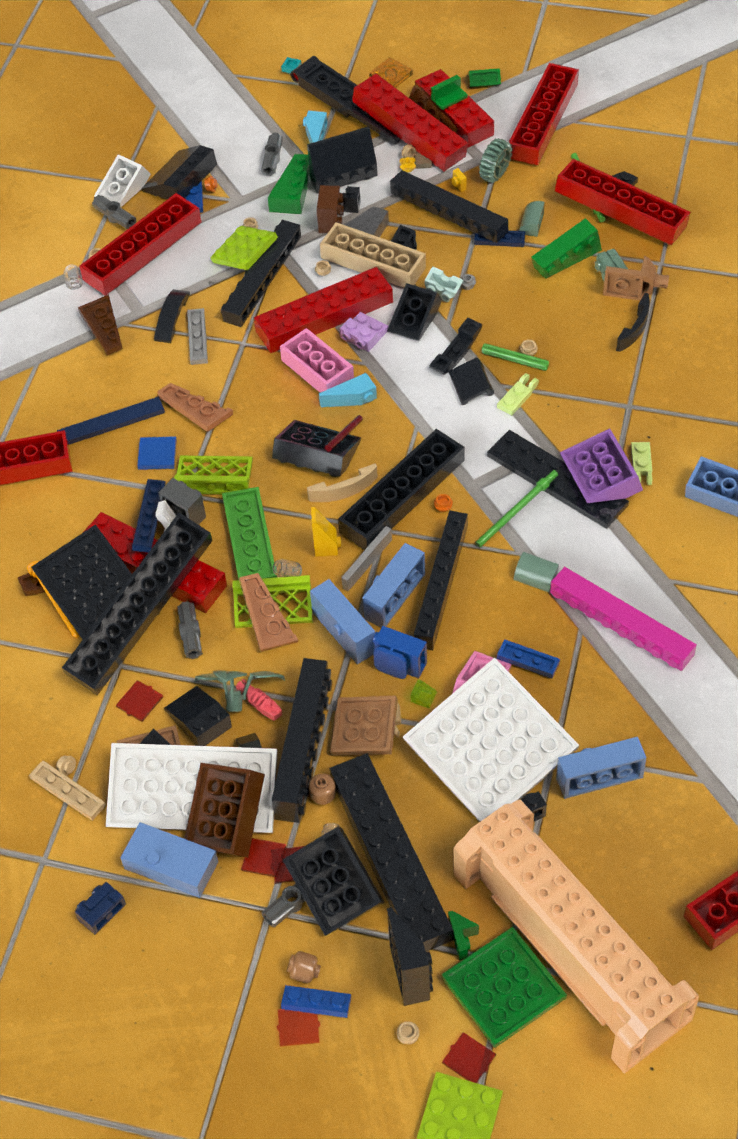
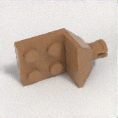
M644 256L641 271L606 266L603 295L640 301L645 293L651 294L653 292V287L667 289L669 275L657 274L656 267L646 256Z

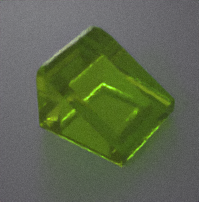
M418 679L411 692V702L430 708L437 691Z

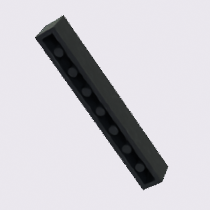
M401 170L390 180L391 194L451 221L460 227L466 228L473 233H478V235L498 243L509 232L507 218L408 172Z
M282 219L279 225L275 227L274 232H276L278 238L245 271L244 277L238 282L236 289L230 294L226 304H223L221 308L223 322L238 327L243 326L301 238L299 224Z
M450 510L448 513L414 631L415 638L427 642V650H434L468 528L467 513Z

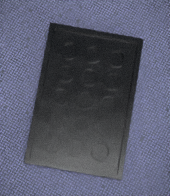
M96 524L31 567L82 640L132 575Z

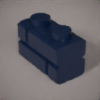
M105 882L102 886L98 885L92 891V896L86 901L83 900L77 905L75 914L79 922L96 935L126 905V902L116 889Z

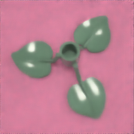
M216 670L213 673L195 676V682L199 679L222 682L225 691L226 711L239 712L242 711V700H246V694L253 679L278 677L285 681V676L270 671L252 672L243 694H241L240 690H234V678L247 676V673ZM228 681H230V690H229V691H228V687H227V682H228Z

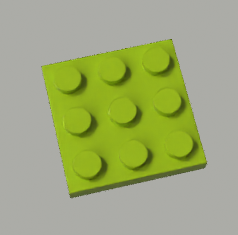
M240 225L210 258L216 264L248 270L273 244L278 236L276 232Z
M436 1072L417 1139H491L503 1091Z

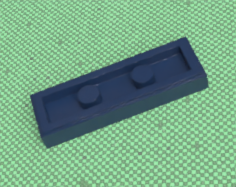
M509 231L498 243L475 233L474 245L524 247L525 231Z

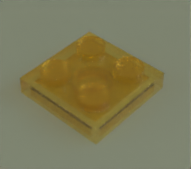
M389 57L369 73V78L374 74H378L397 88L413 75V69Z

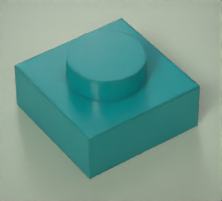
M287 57L281 66L282 72L291 73L302 64L301 60Z

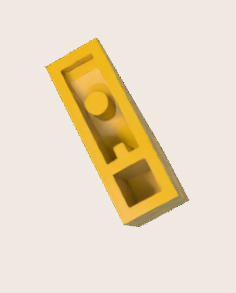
M311 507L315 557L338 555V548H341V536H337L336 528L315 507Z

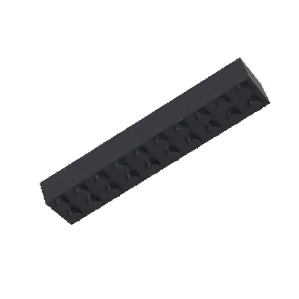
M178 513L63 665L62 669L65 674L98 696L213 541L211 532Z
M368 753L330 767V776L335 781L336 793L389 906L422 941L426 952L453 941V928Z

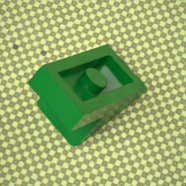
M449 911L448 920L453 928L454 944L459 960H463L468 957V950H471L468 937L479 934V925L454 911Z

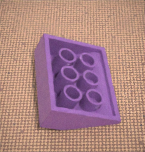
M610 428L560 452L587 503L625 499L643 491L637 473Z

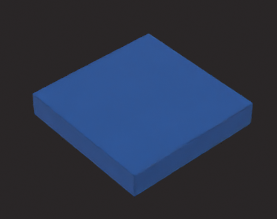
M140 437L138 470L175 469L176 437Z

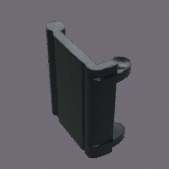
M474 358L449 371L462 405H466L469 400L483 393H487L488 396L494 394V389L479 358Z

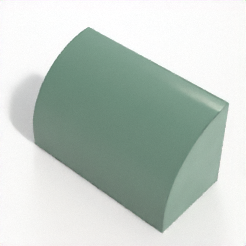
M534 201L525 207L519 231H525V235L538 237L544 216V201Z
M523 552L515 570L514 580L550 592L551 581L558 574L559 564Z

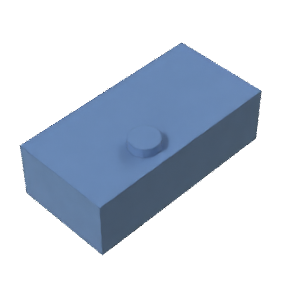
M701 456L686 484L685 497L738 517V470Z
M404 543L380 576L377 575L375 577L373 585L363 596L365 620L380 628L388 625L425 576V552Z
M328 579L310 590L312 613L358 665L374 655L375 644L373 643L375 630L331 580Z
M638 737L596 748H585L581 752L558 757L556 779L563 797L566 799L643 778L647 757Z
M141 822L138 824L120 857L124 869L198 898L201 897L218 864L215 850Z

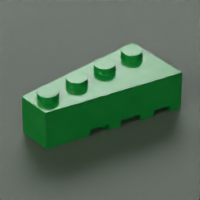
M294 154L268 196L269 212L302 214L310 181L307 154Z
M586 218L534 254L531 257L534 268L547 279L602 251L598 230Z

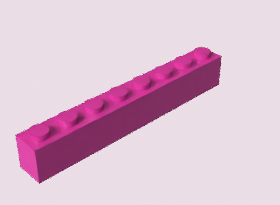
M564 566L551 581L550 593L554 597L562 599L572 608H577L589 618L597 620L604 627L610 628L617 632L619 636L632 641L637 647L644 648L654 657L667 662L671 667L682 671L694 657L697 644Z

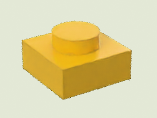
M459 168L453 170V178L451 179L453 186L457 187L460 192L465 191L467 187L466 176Z

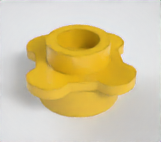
M413 157L401 158L399 160L401 163L400 169L405 172H412L416 168L414 164L415 158Z

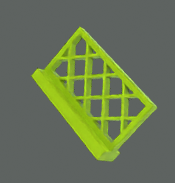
M180 455L177 474L174 476V479L184 482L188 487L198 490L201 494H222L249 489L253 457ZM184 462H192L193 464L185 466ZM205 462H210V463H211L210 465H208V466H206V467L202 465V464L205 463ZM222 463H229L225 467H222L220 465ZM240 463H248L242 468L238 465ZM196 467L201 469L196 473L192 471ZM215 467H216L217 469H219V470L216 471L215 473H212V472L210 471L211 469H213V468H215ZM234 467L237 471L231 474L228 470Z
M310 575L262 579L269 592L273 594L271 597L279 605L280 611L284 609L290 614L286 618L289 624L313 623ZM239 580L233 581L235 628L253 627L251 619L246 622H239V616L244 611L248 615L249 612L246 604L243 606L238 602V596H243ZM307 591V597L302 602L295 597L298 592ZM279 593H285L289 596L283 603L276 599ZM291 599L299 604L293 611L286 607ZM303 607L308 611V617H299L296 613Z

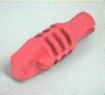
M242 679V682L239 681L236 685V689L240 690L242 694L247 683L245 679ZM249 686L246 694L248 703L273 721L282 716V709L273 699L262 692L261 689Z

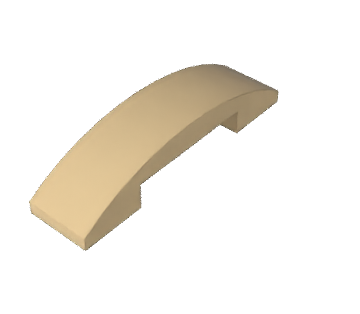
M376 463L358 469L359 476L327 487L325 482H321L307 487L309 502L337 501L361 492L377 479Z

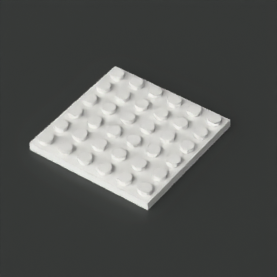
M495 657L403 736L405 742L479 822L503 805L520 800L557 767L558 757L572 754L579 748V744Z

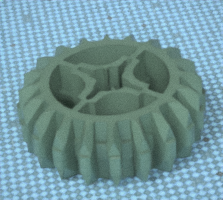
M495 138L487 145L479 166V174L482 179L489 183H494L507 171L512 156V148L509 142H506L504 139Z

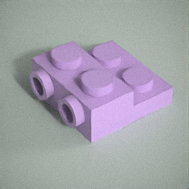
M359 312L354 319L349 318L340 327V338L369 352L388 332V325Z

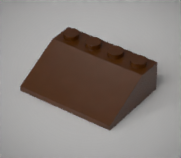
M200 763L185 839L219 853L248 858L265 774L249 769Z

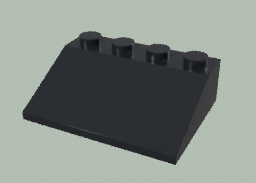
M369 126L307 144L310 182L317 194L319 193L320 185L342 187L378 176L377 161Z
M202 145L179 150L141 190L165 199H169L175 193L186 198L189 195V191L194 186L196 187L217 165L214 150Z
M293 420L274 438L272 458L277 459L281 463L288 462L300 468L306 467L315 472H324L333 477H341L347 470L360 444L361 437L348 434L328 452L325 446L339 431Z
M337 826L283 859L284 864L325 936L385 903L342 827Z
M391 907L387 908L389 946L403 1004L407 1006L429 1001L430 992H433V971L431 966L433 964L430 951L426 952L422 941Z

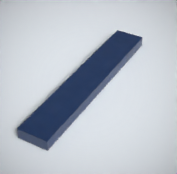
M158 396L58 429L57 432L65 430L70 445L163 414L165 410Z
M147 479L132 551L149 553L153 547L158 523L156 511L160 502L159 492L166 485V481Z

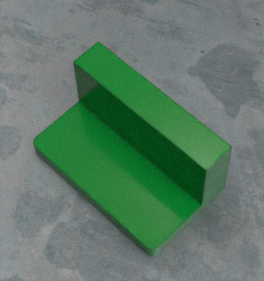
M500 68L468 71L470 87L501 85Z
M458 75L431 87V100L442 110L468 97V94L461 89V78Z

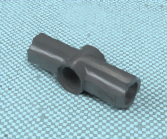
M279 133L269 135L267 145L265 146L261 170L266 176H272L276 173L277 164L280 162L283 136L279 135Z
M102 195L94 197L92 206L106 215L109 222L118 223L126 229H129L137 222L136 217L122 209L119 202L110 201Z
M187 601L177 606L180 620L179 630L186 658L196 659L202 655L201 633L198 620L196 619L194 603Z
M297 885L286 887L282 892V896L262 912V916L270 926L275 928L291 913L298 912L302 908L305 899ZM291 897L297 898L295 901H288Z

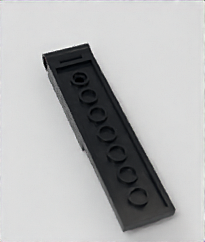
M316 56L310 57L290 73L292 80L296 83L299 82L300 87L345 117L353 116L393 144L401 140L353 103L354 87L357 84L321 62Z

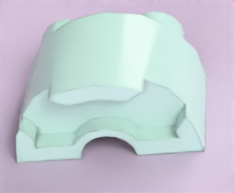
M432 266L425 279V289L437 292L444 302H449L457 293L463 280L456 276L447 277L442 270Z

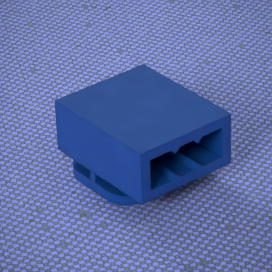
M382 626L381 630L376 632L373 638V643L375 644L373 652L374 666L379 671L399 679H405L407 674L419 679L427 664V642Z

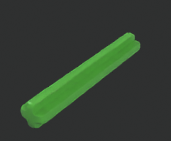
M484 343L482 346L483 354L544 371L549 367V361L487 343Z

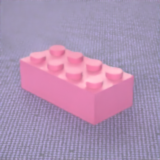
M307 328L280 346L281 360L320 393L354 378L353 365Z

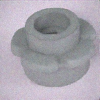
M465 274L460 278L463 280L461 287L465 290L472 289L476 284L473 275Z

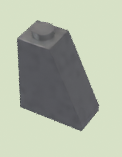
M373 206L346 223L345 226L380 237L389 224V214L387 210Z

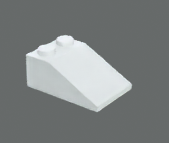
M117 155L94 197L102 195L110 201L119 202L120 207H122L141 190L151 173L142 165Z

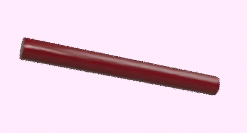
M356 416L325 446L326 451L330 452L363 421L362 416Z

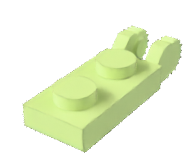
M525 373L519 382L517 381L497 403V408L512 416L532 395L539 380L534 378L527 387L525 384L528 382L530 375Z
M631 442L632 466L639 477L640 483L641 476L646 475L647 485H652L653 470L650 442Z

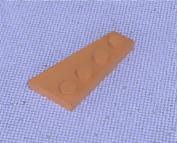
M172 383L157 391L159 398L207 432L233 415L232 409L228 407L224 409L214 401L212 403L205 401L204 397L200 395H191L190 391Z
M255 573L239 577L260 652L297 643L298 638L292 632L287 620L284 619L280 608L272 599L271 593L260 575Z

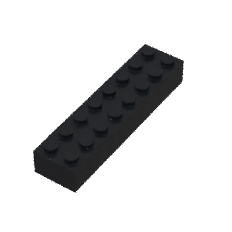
M436 428L338 518L339 533L365 550L384 527L387 526L392 529L465 461V447Z
M303 658L272 796L275 820L300 823L301 816H304L306 812L304 800L305 797H309L308 781L313 778L314 774L312 762L317 760L318 749L315 748L316 744H320L321 731L319 730L320 726H324L325 722L324 708H328L329 697H327V692H331L332 680H330L331 669H328V662L325 660Z

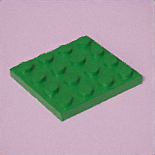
M513 927L442 974L443 981L494 1048L567 998L564 990Z

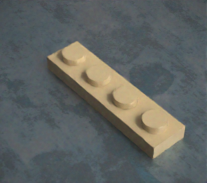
M42 761L29 775L31 780L91 821L106 806L104 801L45 761Z

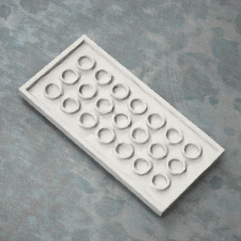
M111 743L106 827L137 828L141 822L157 829L186 830L200 763L249 769L265 774L253 833H273L274 811L272 796L276 783L277 749Z

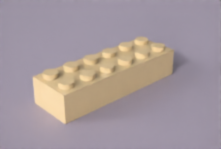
M337 222L320 243L321 259L361 273L377 267L389 283L405 288L406 283L414 285L426 269V253Z

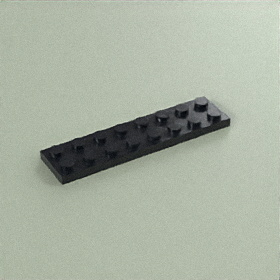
M510 429L487 451V457L535 486L541 478H545L550 472L555 470L558 476L549 484L545 492L606 529L629 506L627 499L587 503L565 462Z

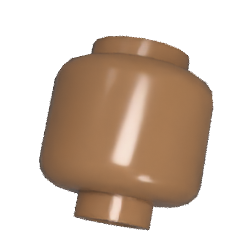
M318 774L310 780L309 794L315 803L324 805L334 800L336 785L330 775Z
M298 951L295 955H291L287 972H290V978L293 980L310 983L313 977H318L321 965L317 964L318 960L315 955Z

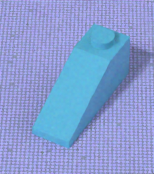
M308 110L307 116L304 117L303 126L306 128V135L310 143L323 140L328 125L327 112Z
M367 373L319 393L321 407L356 406L377 399L376 386Z

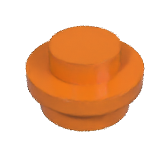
M213 176L205 178L206 190L215 192L218 187L216 178Z
M440 494L434 500V507L438 511L445 512L453 506V501L447 494Z

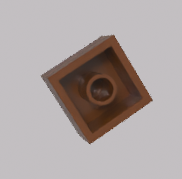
M320 185L317 202L319 233H328L336 222L343 223L341 215H344V205H341L343 203V193H340V186Z

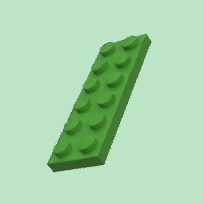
M259 487L222 493L238 579L239 577L258 573L261 579L277 578Z

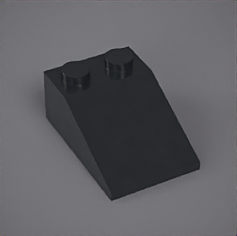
M406 283L387 331L420 341L435 318L443 299L437 292Z
M195 686L164 707V710L196 746H206L232 728L230 715L218 701L198 686Z

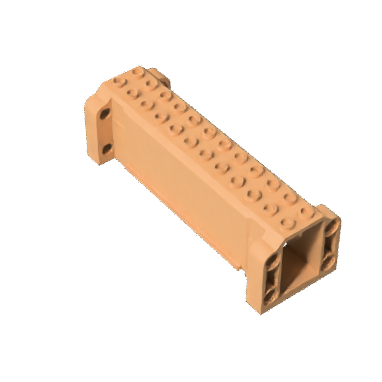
M522 800L505 804L473 826L465 837L455 845L454 876L465 889L480 879L493 893L491 898L599 1023L602 1026L605 1024L609 1026L615 1034L611 1059L625 1074L693 1020L699 995L685 980L672 986L664 978L656 965L544 841L533 832L534 814Z

